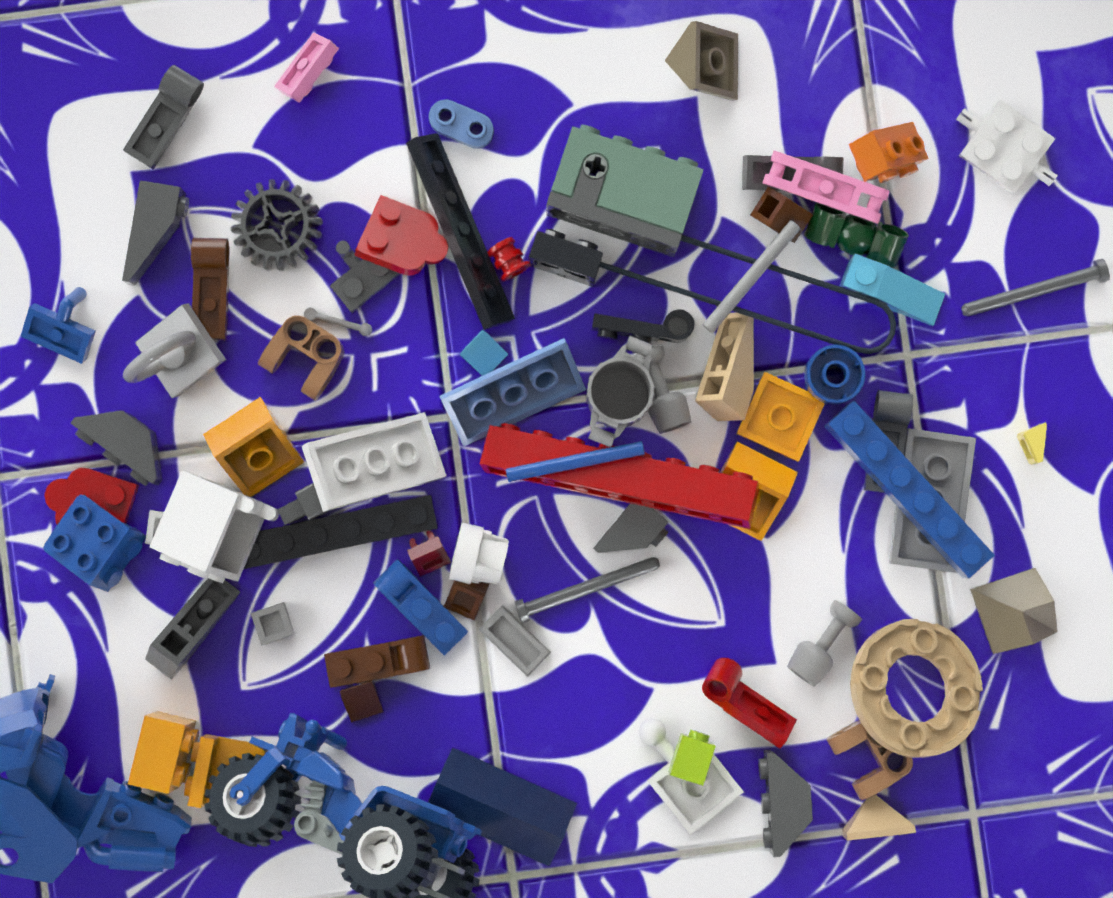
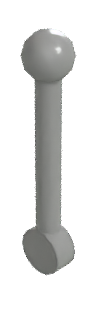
M311 307L304 311V317L310 321L320 320L357 330L363 336H368L372 333V326L368 323L360 325L317 313Z

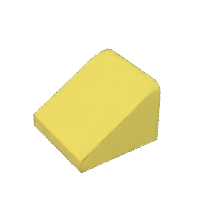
M1046 422L1020 432L1016 436L1028 463L1031 465L1043 462L1047 430Z

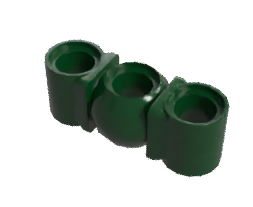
M815 203L812 211L813 216L809 220L804 232V236L807 239L820 245L830 246L831 248H834L837 244L840 250L850 255L858 254L862 256L866 254V258L891 268L897 266L909 236L906 231L894 225L883 224L880 221L876 226L875 223L851 214L846 216L845 212Z

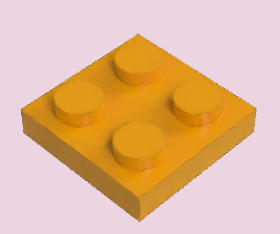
M764 372L750 401L745 420L741 421L736 435L799 462L825 403L814 398L809 391Z

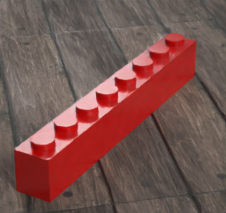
M501 423L500 427L489 426L479 464L485 473L507 477L506 468L610 447L599 444V447L585 445L586 442L575 437H566V440L555 439L552 434L541 430H533L532 434L520 431V428L515 425ZM646 452L645 455L521 479L522 481L748 529L751 528L759 494L758 481L753 480V476L750 474L733 472V475L719 473L720 470L709 465H699V468L685 466L686 463L676 458H666L665 461L652 459V455Z

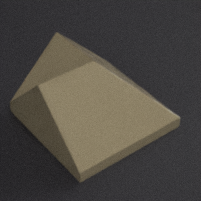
M699 21L690 22L664 61L690 90L731 101L738 100V33Z
M1036 568L970 589L992 654L1033 645L1058 632L1055 601Z

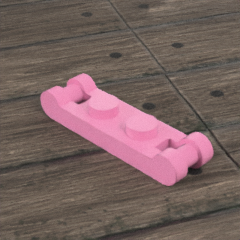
M773 151L770 160L773 164L770 173L765 174L762 184L851 214L866 221L879 223L882 215L879 211L882 202L888 199L889 190L787 154ZM786 167L796 170L792 182L782 179ZM861 193L870 196L866 208L857 205Z

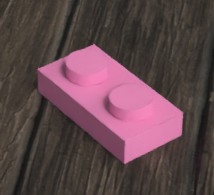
M313 33L274 87L282 94L300 103L303 97L312 90L314 82L322 71L331 64L333 56L339 48L332 41Z

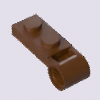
M193 237L191 244V264L193 267L192 309L213 340H227L228 238Z
M424 635L324 654L330 688L431 669Z

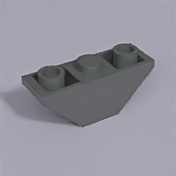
M121 410L75 417L71 421V424L78 429L75 433L76 436L91 446L94 442L98 443L105 449L102 455L118 466L122 462L133 469L130 475L141 484L147 486L150 482L159 485L163 480L156 432L130 413Z
M764 750V759L758 760L760 780H766V793H761L762 814H768V827L763 828L764 849L770 848V853L773 857H781L813 820L811 785L773 751Z

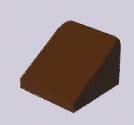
M454 580L444 604L445 608L475 621L490 583L479 582L477 584L471 582L467 584Z
M374 680L339 691L351 723L384 712Z

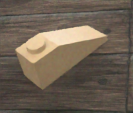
M737 312L730 313L718 327L695 402L716 421L745 420L754 391V318Z

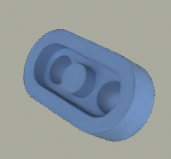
M440 100L429 111L430 125L435 132L474 149L483 148L493 138V124L486 115L454 101ZM443 111H449L452 114L449 121L444 122L440 120L439 116ZM475 124L483 127V131L478 135L470 132V128Z

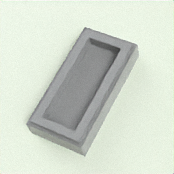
M503 605L479 628L527 677L551 653Z

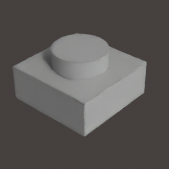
M285 602L251 613L261 646L295 634Z

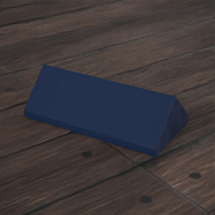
M454 747L450 751L428 801L430 804L450 811L456 815V818L465 821V823L482 830V837L547 866H550L564 839L577 805L576 802Z

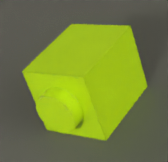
M690 729L689 735L680 733L668 773L671 776L703 786L716 747L714 743L709 742L710 735Z

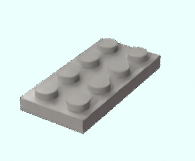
M908 428L904 456L965 522L976 438ZM896 506L889 564L957 573Z

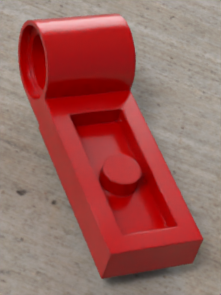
M730 658L717 659L702 684L704 695L723 708V711L780 749L787 742L797 719L741 682L740 679L743 672L736 661Z

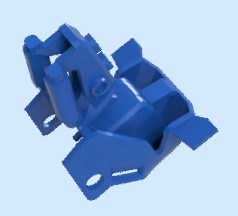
M49 674L46 683L39 682L36 688L23 690L0 698V773L6 771L8 778L5 779L0 775V830L2 832L0 834V850L12 848L19 855L17 862L12 865L0 864V874L52 884L72 862L77 849L82 846L92 862L100 865H109V869L152 872L174 869L176 845L181 834L189 833L192 817L179 806L174 805L172 798L160 793L155 794L153 797L141 792V787L129 785L128 781H123L122 784H119L108 777L96 794H86L77 790L71 783L70 778L64 774L68 759L66 746L43 734L48 713L50 691L55 681V675ZM100 844H112V847L107 848Z

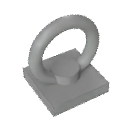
M189 303L178 307L135 342L142 353L126 366L123 378L128 383H137L156 374L171 398H175L183 394L226 359Z

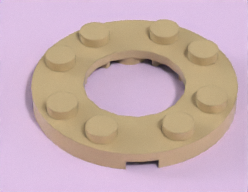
M905 619L880 628L863 643L855 657L851 671V697L860 722L875 741L896 754L912 758H925L948 752L968 737L979 718V699L983 688L978 665L964 642L952 631L940 624H931L919 621L918 619ZM906 655L920 656L929 660L939 670L944 681L945 698L942 708L934 718L925 722L910 721L903 718L892 708L886 694L889 668L897 659Z

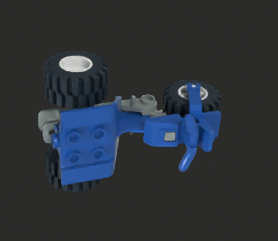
M290 713L288 719L282 723L279 729V740L276 746L253 736L251 737L249 743L266 751L264 756L258 754L254 756L246 753L242 754V759L237 756L229 758L230 765L227 766L222 763L217 768L220 772L218 776L212 775L208 781L213 783L211 789L205 790V797L210 799L209 803L204 804L205 811L212 814L208 820L211 825L217 827V832L231 840L251 847H257V844L263 847L271 845L270 839L278 842L283 838L281 833L283 830L289 832L293 828L290 821L294 817L296 818L294 828L297 835L342 855V857L337 858V863L339 867L345 869L341 873L343 879L351 883L350 887L366 897L475 898L476 896L471 891L473 886L479 887L480 879L474 877V873L480 872L479 866L472 861L476 857L466 847L467 839H472L476 834L481 836L482 830L456 818V815L448 810L388 786L382 785L374 788L362 803L356 795L353 778L329 755L324 752H318L323 743L342 750L347 746V740L343 736L321 726L316 720L307 721L299 715ZM302 776L312 781L309 786H304V789L311 792V795L303 794L302 798L309 801V804L301 803V796L295 794L296 791L300 790L297 782ZM298 804L305 808L301 813L295 810V806Z

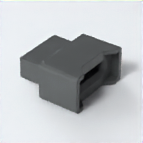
M314 483L296 491L295 494L298 499L277 509L285 525L291 524L304 516L312 520L329 512H323Z

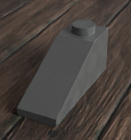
M140 180L122 281L126 284L135 286L179 228L181 217L186 218L189 209V198L185 197L186 192L181 187Z
M207 578L150 644L145 660L172 680L239 596L240 591L226 580L220 583Z

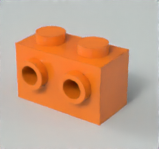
M914 122L873 130L848 144L856 161L857 170L860 172L864 182L878 179L879 183H884L897 176L900 178L907 177L919 170L918 164L929 159L924 141L919 136Z

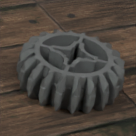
M272 179L269 180V190L266 191L261 183H257L256 189L259 193L255 196L250 190H246L244 194L249 199L247 204L237 200L236 205L243 212H234L231 214V218L241 222V224L231 226L230 230L234 234H242L233 242L237 247L246 245L240 253L244 258L253 254L251 263L254 266L259 265L264 259L263 266L267 271L271 270L273 262L276 261L277 269L281 272L285 269L284 261L288 260L292 268L298 266L294 258L297 255L302 260L307 261L309 257L303 251L306 247L316 251L317 245L310 241V238L319 239L322 237V233L313 229V227L322 225L323 220L320 217H311L317 214L320 209L317 204L307 206L313 199L310 193L300 197L302 187L296 185L289 192L290 183L287 180H283L280 189H277L276 181ZM272 201H289L299 207L300 210L293 213L291 210L284 213L278 212ZM260 206H263L264 219L261 223L254 226V230L250 231V224L254 213ZM271 212L281 223L285 222L284 225H280L283 228L280 231L283 239L273 229H269V226H273L271 224V221H273ZM303 220L301 236L291 246L289 233L292 228L299 225V221ZM260 238L262 240L275 239L282 251L271 252L263 250L256 246L254 241Z

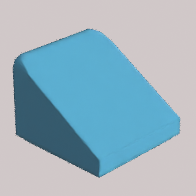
M484 330L460 353V356L481 376L492 372L508 355Z

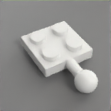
M651 718L645 720L640 725V739L649 746H655L668 762L647 781L690 835L744 793L714 754L703 786L671 776L668 770L675 749L665 737L666 728L664 724L658 719Z

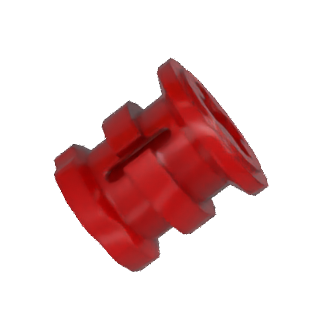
M508 237L498 242L487 252L489 257H494L496 260L494 265L497 270H502L504 273L501 277L503 282L517 277L531 266L529 261H523V253L520 248H515L514 244L516 241L513 237Z

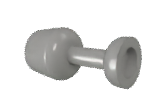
M661 345L651 348L649 352L651 358L649 374L652 377L653 384H655L654 391L657 398L652 400L653 403L648 409V413L658 432L663 434L681 428L692 421L686 396L681 392H669L659 362L665 356L664 347ZM635 354V355H634V356H636V357H639V358L645 360V357L642 356V355H640V354Z
M834 600L830 606V613L834 619L815 644L811 641L800 642L787 665L789 670L814 687L833 667V659L827 651L845 626L856 627L862 621L859 615L837 600Z

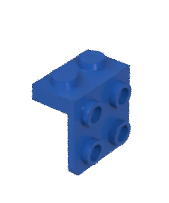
M79 495L46 540L43 549L88 585L109 592L121 580L123 570L130 560L135 558L141 551L146 535L138 529L121 522L89 497Z

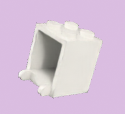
M182 470L150 544V548L161 552L159 559L176 566L181 565L188 568V572L199 577L209 578L223 583L225 578L239 581L264 519L275 521L279 517V513L276 508L214 481Z

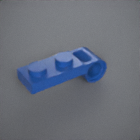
M399 559L391 564L373 582L378 590L444 656L469 632Z

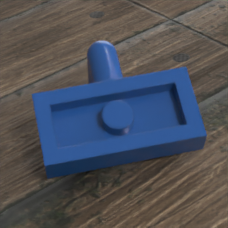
M82 287L75 288L61 300L57 313L36 303L32 304L28 309L20 336L82 364L88 358L96 330L71 320L70 317L73 308L86 298V290Z

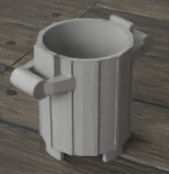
M630 336L627 344L622 346L612 359L600 363L589 377L586 402L591 411V433L588 439L611 447L614 439L619 437L626 427L638 423L651 407L655 384H653L652 377L649 374L651 360L649 352L652 344ZM626 349L644 356L645 360L626 353ZM599 422L606 427L609 426L616 429L615 434L596 427V423Z

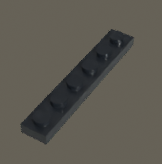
M438 133L414 137L406 143L483 329L486 330L514 320V314Z
M432 496L413 498L259 531L244 569L438 529Z

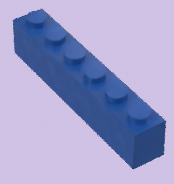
M855 401L846 405L824 425L962 578L970 579L995 556Z

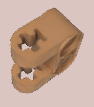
M294 315L289 317L273 336L262 353L258 365L273 374L282 364L292 347L317 362L301 389L303 394L316 401L324 392L344 356V347L334 335L307 318ZM297 324H304L307 326L308 332L306 337L300 341L292 340V328ZM325 342H333L336 345V353L330 359H323L319 355L320 346Z
M860 720L829 736L827 742L835 755L845 752L863 741L866 742L879 767L852 783L859 799L864 800L906 776L913 767L912 757L902 756V765L895 770L889 769L887 758L893 752L875 741L863 727Z

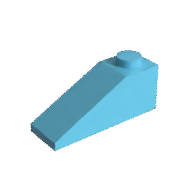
M854 254L849 259L839 286L878 299L887 304L891 311L931 326L935 323L945 293L898 270L858 254Z

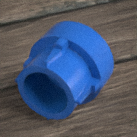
M829 345L823 347L813 354L806 364L804 372L805 387L814 398L822 403L831 405L845 403L855 397L863 387L865 381L863 361L854 350L846 346ZM829 366H838L843 371V380L840 384H833L828 381L826 370Z

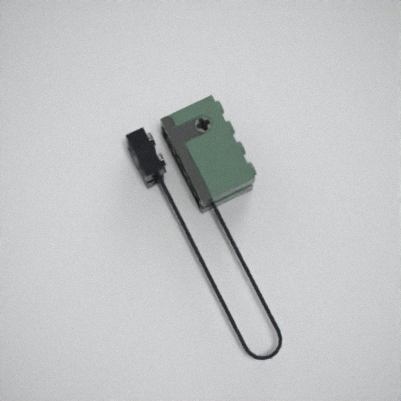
M581 125L580 129L572 126L546 204L547 216L671 257L675 256L681 240L751 264L755 263L757 259L682 235L704 170L697 167V162L684 157H679L678 161L667 158L664 151L655 147L646 146L645 150L634 147L631 140L615 135L613 139L601 136L600 131L591 126ZM594 169L600 170L596 177L590 175ZM547 228L545 233L537 231L529 255L531 267L591 287L594 286L599 268H603L718 306L722 302L602 262L603 252L597 250V244L579 239L578 244L565 240L566 235L553 229ZM772 264L767 269L875 304L882 308L890 321V333L885 342L878 347L870 349L861 348L737 306L732 310L834 345H843L855 352L872 354L883 350L891 343L896 330L893 312L887 304L880 300Z

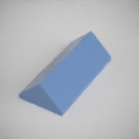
M563 338L442 394L440 399L464 447L486 437L490 425L500 427L501 423L514 424L581 393L586 388L567 342Z

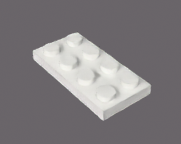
M425 412L308 442L301 446L323 512L446 477Z

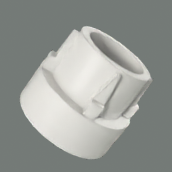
M462 522L448 579L467 584L471 582L477 584L479 582L499 584L509 540L493 535L492 531L484 530V527Z

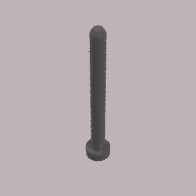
M1101 258L1094 260L1093 266L965 303L961 307L963 316L969 317L1097 279L1099 283L1107 282L1110 280L1109 269L1106 261Z
M651 557L526 603L523 602V599L516 600L514 603L523 624L530 621V615L655 571L660 567L658 558Z

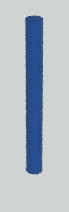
M639 441L506 468L508 481L512 482L645 455L643 442Z

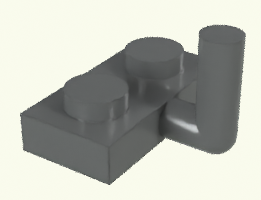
M340 241L336 245V250L350 270L332 283L330 287L350 312L353 313L397 278L400 273L364 259L360 260L359 257L355 256V252L346 241Z

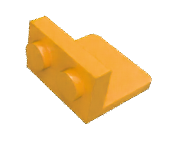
M210 734L201 736L200 742L195 741L192 748L191 762H195L193 776L188 775L184 788V796L189 797L187 806L202 808L205 806L204 804L210 802V799L205 797V790L211 789L213 783L208 781L212 775L218 776L220 772L217 768L222 763L227 766L230 765L229 758L237 756L242 759V754L246 753L254 756L256 754L264 756L266 751L247 741Z

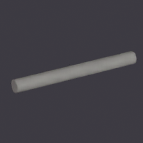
M790 220L712 312L702 324L705 329L713 334L801 229L795 222Z

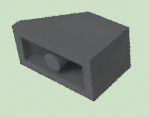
M629 504L593 549L600 553L648 548L650 544L657 547L668 534V531L664 528L668 521L653 508Z

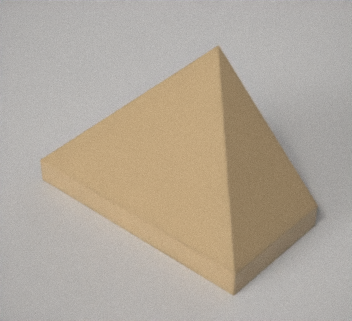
M876 794L863 802L842 829L843 837L847 841L916 833L915 825Z

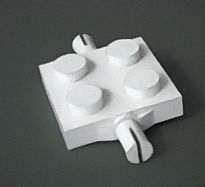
M1001 99L992 111L981 120L965 108L957 117L956 121H959L972 131L969 142L959 156L1014 195L1023 182L1032 175L1047 184L1048 187L1058 176L1041 164L1045 152L1054 142L1055 138Z

